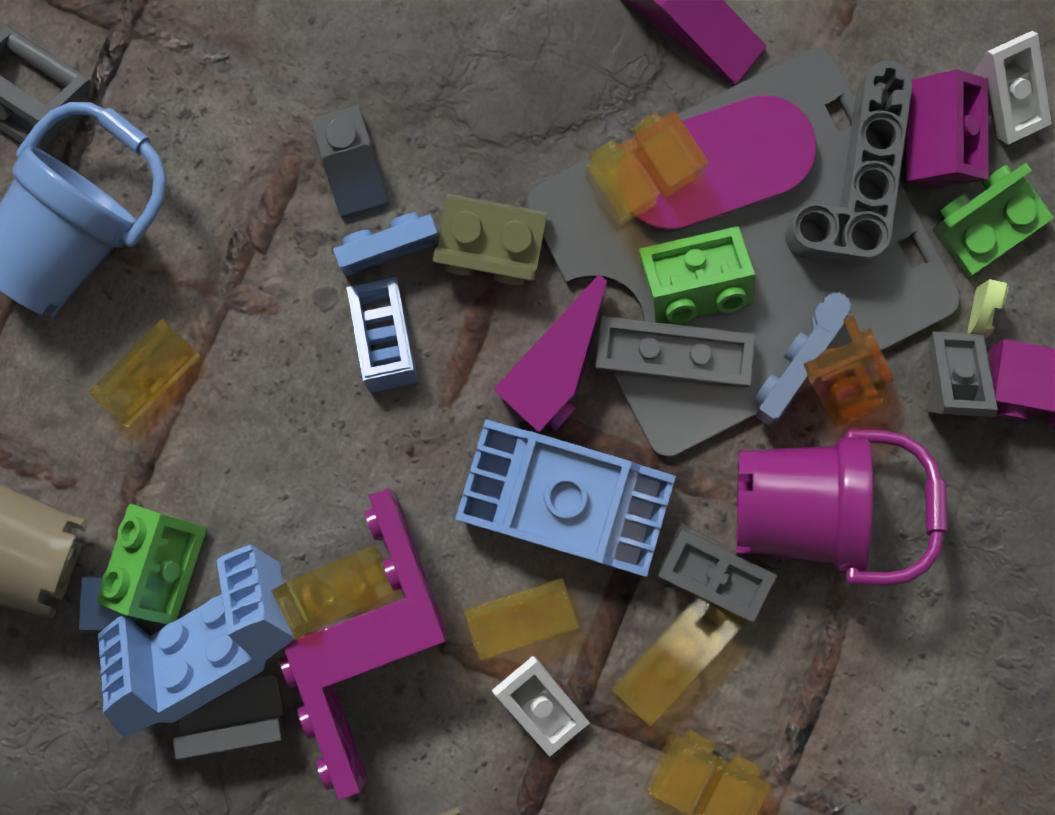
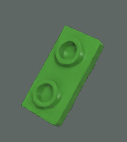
M1027 163L1013 172L1007 164L991 174L989 180L981 182L986 191L973 200H970L967 194L964 193L940 210L945 219L932 230L967 278L1054 219V216L1025 178L1032 171Z
M739 226L639 249V260L652 300L653 318L656 323L683 324L696 317L718 312H735L755 302V272Z
M130 504L119 526L118 537L107 570L101 580L97 603L130 617L162 624L176 621L207 527Z

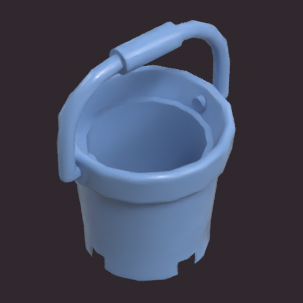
M69 102L54 108L33 127L16 151L17 160L12 169L14 179L0 202V291L38 314L43 315L45 310H47L49 316L54 318L69 297L114 247L122 248L125 245L134 247L155 220L165 200L167 177L161 157L150 145V138L112 108L104 109L91 102ZM72 115H89L97 119L101 127L137 155L142 154L149 162L153 176L152 196L139 219L136 220L117 201L78 172L36 148L46 132L58 121Z

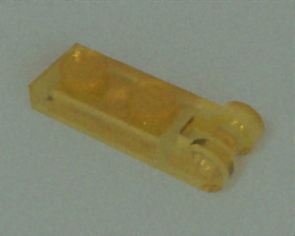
M375 544L292 579L271 590L295 640L397 591L392 590L388 578L385 577L377 561L382 557Z
M696 595L685 610L620 678L611 690L651 727L747 622V619ZM704 614L718 625L709 637L695 625Z

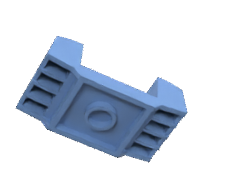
M485 419L455 520L647 577L676 476L535 432Z
M251 544L236 549L217 559L221 595L213 597L207 603L180 619L167 624L152 635L147 634L124 614L98 633L103 713L123 738L158 722L173 723L262 672L266 660L295 639L287 605L288 599L285 595V584L281 574L282 568L278 561Z

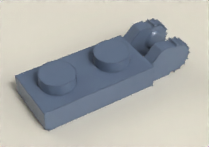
M833 291L832 294H827L826 298H823V303H819L811 318L813 331L810 336L803 332L798 334L784 355V358L791 363L783 375L778 378L771 374L756 395L755 400L762 404L756 418L769 427H775L842 330L843 325L846 324L849 313L852 311L850 308L852 303L849 302L850 298H847L846 294H840V291L834 293Z

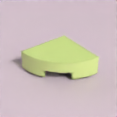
M989 279L976 287L968 334H984V339L990 336L995 328L992 325L995 308L1003 309L1008 291L1007 283Z

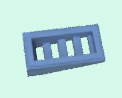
M397 277L347 287L362 378L368 391L374 393L416 384L418 376ZM390 299L391 306L363 312V304ZM394 319L395 325L367 331L366 325ZM394 340L398 341V346L371 351L370 345Z

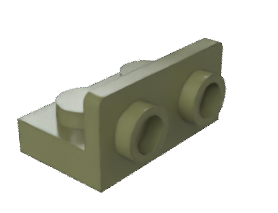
M447 194L438 245L434 251L433 261L444 264L443 270L452 274L472 276L474 275V270L494 273V280L510 285H523L525 279H535L548 212Z

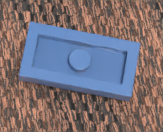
M418 212L408 213L390 222L391 228L372 234L371 230L366 229L344 237L342 239L343 245L333 248L338 265L344 276L352 275L438 244L439 237L431 214L420 217Z

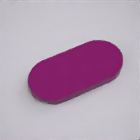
M759 95L650 131L635 140L622 158L617 179L620 199L627 212L640 223L643 222L656 230L674 232L780 197L796 188L809 173L816 155L814 129L804 112L790 101L776 96Z

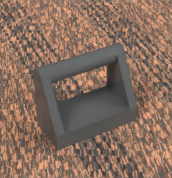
M5 26L0 30V62L9 50L66 87L45 105L0 76V129L23 143L33 127L50 110L69 102H81L89 90L92 81L9 26ZM69 117L58 121L47 131L36 148L44 151L54 141Z

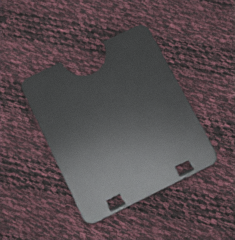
M808 49L537 184L528 195V209L548 212L543 240L565 283L583 278H596L600 274L604 279L614 281L626 288L637 300L642 311L643 321L654 322L652 300L640 264L639 249L739 226L755 272V302L735 312H718L693 318L691 321L683 324L673 325L756 334L750 386L739 387L620 372L612 373L649 446L655 453L661 456H675L757 414L762 404L755 400L756 395L771 374L778 378L783 375L791 363L784 358V355L800 332L810 336L813 331L811 318L814 315L815 309L820 302L823 303L822 300L826 298L827 294H832L833 291L834 293L840 291V294H846L845 296L850 298L849 302L852 303L850 307L852 311L849 313L846 324L843 325L842 330L799 392L948 317L959 305V292L900 181L898 184L891 240L888 247L871 263L864 266H850L811 260L796 256L789 250L785 241V231L790 221L802 207L814 203L840 206L851 126L838 131L826 106L839 99L852 123L855 98L834 58L823 49ZM759 95L776 96L790 101L801 109L811 122L816 137L815 159L806 177L796 188L787 194L674 232L656 230L643 222L640 223L627 212L622 204L617 186L620 163L630 145L650 131ZM866 131L868 143L876 149H882L873 131ZM870 179L859 180L861 194L871 200L880 199V188L874 181ZM811 220L800 223V231L805 239L811 242H821L823 240V230L819 224ZM862 228L852 230V240L858 248L862 250L873 249L874 240L867 230ZM910 235L914 238L926 263L913 269L899 245V242L907 239Z

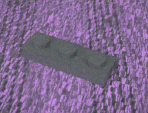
M601 316L595 370L749 387L756 334Z

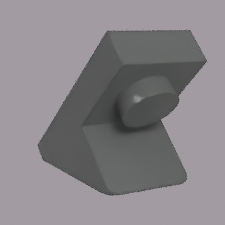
M359 104L310 119L322 156L321 161L340 217L344 218L389 204Z
M933 331L928 347L934 384L927 404V412L995 417L998 409L984 334Z

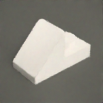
M1034 31L1028 32L987 51L972 74L988 78V93L990 94L997 138L1006 144H1011L1051 125L1052 121L1038 33Z
M534 656L492 690L495 696L549 757L590 723L555 682L542 663Z

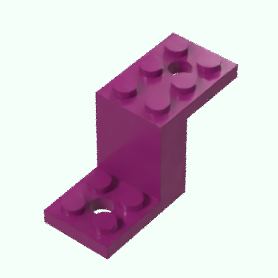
M389 488L368 496L372 508L364 510V514L374 540L379 542L385 540L391 558L382 562L392 590L398 591L403 589L406 598L295 639L284 647L286 655L279 657L280 666L290 688L298 686L304 706L298 708V715L305 735L308 739L316 737L322 758L317 759L316 764L322 783L327 791L335 789L338 800L360 793L369 779L334 683L435 646L449 638L397 494Z

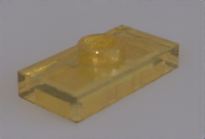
M161 319L88 393L98 404L129 428L201 355L169 324Z
M563 578L464 610L479 660L579 628Z

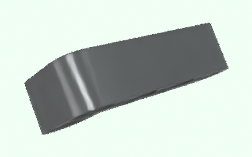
M892 60L879 62L869 70L860 83L855 97L840 206L814 203L802 207L797 212L785 231V241L788 248L796 256L850 266H864L875 260L888 247L892 235L912 91V78L908 70L901 63ZM878 83L885 84V92L891 94L884 103L882 111H876L882 99V88L876 86ZM877 130L881 132L887 140L888 147L886 149L872 147L866 139V131ZM870 179L874 181L880 188V199L871 200L861 194L859 180ZM811 220L819 224L823 230V240L821 242H811L805 239L800 231V223ZM862 228L872 235L874 240L872 250H862L854 244L851 235L853 229Z

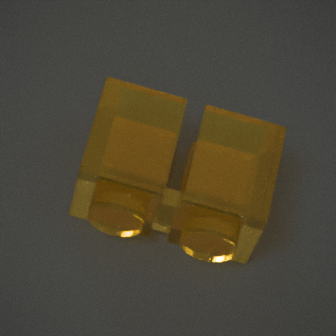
M675 110L663 118L658 113L648 116L632 129L635 135L633 139L628 142L625 141L620 145H617L614 140L599 147L588 157L591 163L586 166L584 178L617 228L656 205L657 201L655 198L660 195V192L664 198H667L703 175L709 161Z
M688 729L685 737L673 731L671 732L644 788L648 794L691 815L714 768H717L695 815H757L772 785L759 777L763 767L736 753L731 762L714 754L713 750L717 743Z

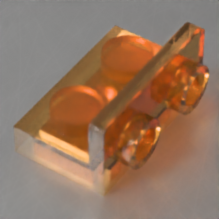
M853 315L843 319L852 343L841 348L836 347L825 350L817 358L803 364L811 384L835 427L893 404L886 387L887 384L895 381L871 328L861 332Z

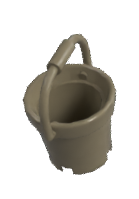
M0 483V606L33 613L48 619L54 616L56 610L44 604L48 596L62 600L82 544L74 542L76 535L71 534L72 528L86 532L87 518L63 511Z

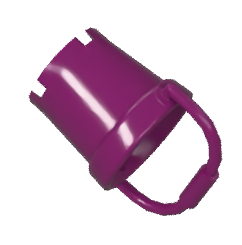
M851 429L845 433V438L838 439L835 445L769 450L739 449L736 555H758L829 564L833 566L836 572L846 574L849 584L872 586L909 583L926 573L940 555L943 536L948 534L946 482L941 480L937 462L927 449L907 435L885 430ZM870 443H885L902 447L915 455L926 471L928 479L925 483L926 534L930 536L928 548L917 563L905 570L866 572L870 557L873 519V466Z

